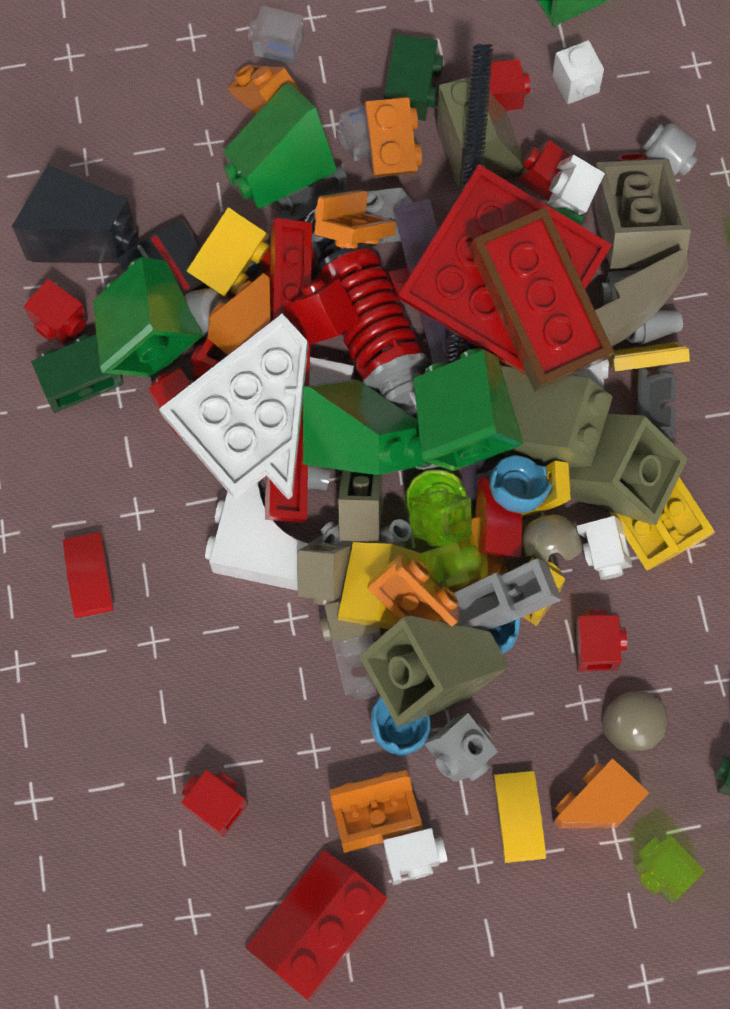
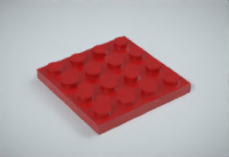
M478 165L399 293L398 299L479 348L497 356L499 360L520 373L527 375L470 254L469 248L473 239L547 207L585 289L612 244L483 166Z

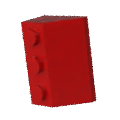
M324 850L245 948L310 1002L388 904V898L357 872Z

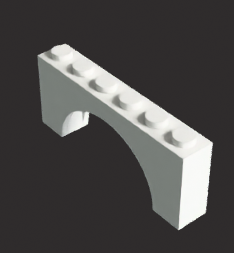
M310 357L309 385L354 379V366ZM261 480L236 500L227 492L225 501L219 500L216 508L215 523H219L216 537L210 536L206 547L205 559L210 560L209 563L213 573L298 591L297 550L309 544L292 538L272 520H265V507L261 499L260 490Z

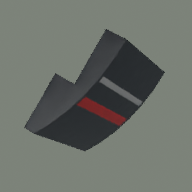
M183 220L152 234L116 259L124 272L129 269L128 267L131 262L141 257L167 261L183 296L190 291L210 288L187 272V269L202 247Z

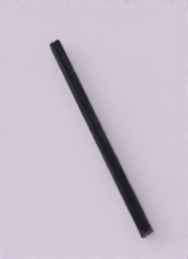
M476 44L473 46L475 49L472 51L474 53L472 55L474 58L472 59L473 64H471L473 67L471 71L473 73L470 74L472 82H470L471 87H469L471 90L469 94L471 96L468 97L470 105H468L469 110H467L469 113L467 117L469 119H467L468 124H466L468 127L466 131L468 133H465L467 136L465 138V141H467L465 146L467 147H464V155L466 156L463 157L465 160L463 161L464 170H462L464 175H462L463 179L461 180L463 183L461 187L463 189L477 166L484 162L481 159H484L485 151L481 150H485V146L482 145H485L486 137L483 136L487 134V132L483 131L487 129L485 128L487 123L484 122L488 120V114L486 113H488L489 109L485 108L489 106V100L487 99L490 97V95L486 94H489L491 87L488 85L491 83L490 76L492 72L488 71L492 69L491 62L494 49L490 48L493 47L492 44ZM449 330L447 364L459 360L460 355L468 351L465 347L469 346V344H465L468 340Z

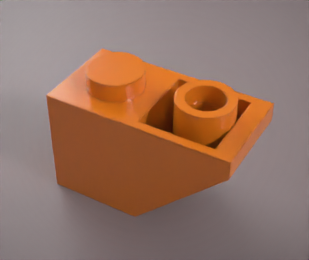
M247 65L235 74L234 78L236 80L227 87L235 98L255 114L287 83H290L302 94L284 67Z
M263 273L254 282L247 281L240 287L233 299L226 304L224 302L218 304L210 313L208 339L225 354H231L271 323L270 282L267 275Z
M613 758L605 767L598 762L582 779L587 786L577 796L570 791L555 807V810L560 814L555 819L554 824L559 829L617 828L649 792Z

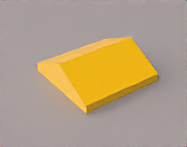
M353 542L338 620L384 629L392 628L400 620L367 589L368 582L403 551L412 560L417 558L423 562L428 570L431 556L394 544Z

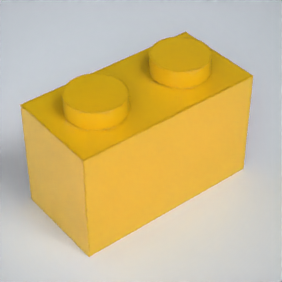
M228 207L187 269V272L226 298L230 297L232 293L236 295L240 287L249 279V276L245 273L252 262L259 264L267 253L270 245L266 241L269 236L266 232Z

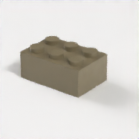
M669 159L596 162L595 168L605 174L592 201L602 239L612 244L607 253L610 269L649 267L682 249L687 254L691 227Z

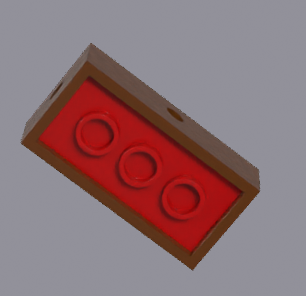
M547 207L473 239L469 248L470 254L534 392L605 361L614 353Z

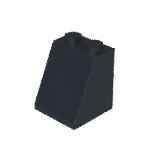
M50 165L46 167L12 225L26 260L31 262L118 263L116 259L125 252H128L138 241V233L128 199Z

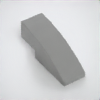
M535 559L504 575L494 573L455 592L454 595L457 597L460 607L459 622L455 625L486 631L561 601L562 598L548 564Z

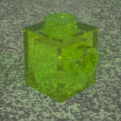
M469 538L420 554L422 562L431 573L430 578L440 588L443 586L451 587L481 576L479 568H482L481 555L478 548L470 544Z
M670 834L662 842L654 837L637 853L643 859L635 867L641 873L638 876V880L654 896L660 893L669 904L675 902L706 872Z

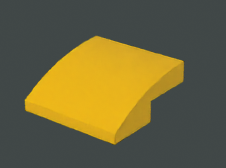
M680 477L656 525L609 511L612 516L622 521L626 539L646 571L668 561L715 533Z

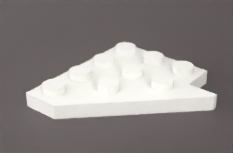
M283 314L159 409L164 419L235 500L266 475L287 499L293 496L308 343Z

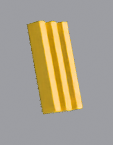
M680 342L614 350V353L607 360L608 367L613 369V371H623L690 361L688 347Z

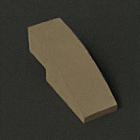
M684 249L614 284L618 299L595 310L611 346L626 339L643 326L672 295L689 269L688 258Z

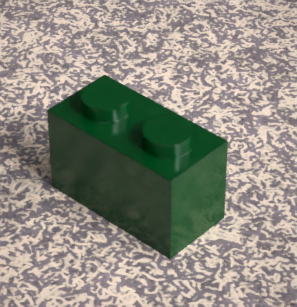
M398 34L395 35L384 100L409 97L410 108H416L418 120L426 121L428 107L435 108L438 86L432 85L434 76L441 77L444 58L443 55H437L438 40Z
M88 334L81 336L74 341V344L61 349L47 350L39 358L31 361L53 413L123 385L120 375L102 372L99 363L97 335Z

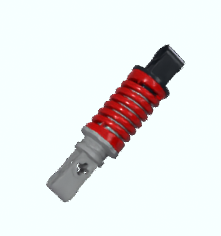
M315 210L311 211L305 222L312 223V247L320 262L313 271L312 278L314 281L322 279L324 284L340 279L360 319L344 331L341 336L344 337V343L349 349L352 360L356 362L355 367L362 377V383L418 420L414 378L424 374L425 369L431 363L427 355L424 354L421 345L415 342L416 335L410 329L408 318L404 317V309L398 304L397 294L393 293L391 282L386 280L387 273L380 265L378 249L372 244L358 243L357 248L338 247L335 245L334 239L314 235L316 224ZM426 462V465L416 467L418 469L423 470H448L446 468Z

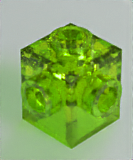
M442 486L426 488L425 493L409 498L411 536L426 540L427 544L431 546H445L472 536L471 498L450 493L448 488Z

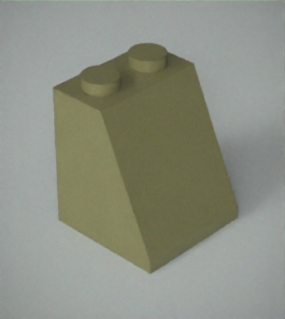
M471 77L439 85L437 133L459 192L463 189L461 187V184H463L461 180L463 179L462 175H464L462 172L464 170L463 161H465L463 157L466 156L464 155V147H467L465 146V142H467L465 141V138H467L465 133H468L466 131L468 128L466 124H468L467 119H469L467 117L469 114L467 110H469L468 105H470L468 97L471 96L469 94L471 91L469 89L471 87L470 82H472L470 80ZM489 92V94H486L490 95L489 99H487L489 100V106L485 108L489 109L488 113H486L488 114V120L484 122L487 123L485 127L487 129L483 131L487 132L486 136H483L486 137L484 141L486 143L482 145L485 146V150H481L485 151L483 155L485 157L481 159L484 162L480 165H484V168L503 179L521 175L524 167L521 165L523 155L506 109Z
M501 366L524 445L503 452L500 455L504 458L513 455L526 457L535 462L536 465L544 467L553 461L568 462L569 468L592 466L613 397L590 378L572 375L534 392L527 375L520 373L512 367Z
M607 414L592 466L569 468L571 499L629 518L656 525L688 458L645 416Z
M414 616L403 617L359 656L397 727L463 704L510 667L489 631L459 625L452 627L448 623Z

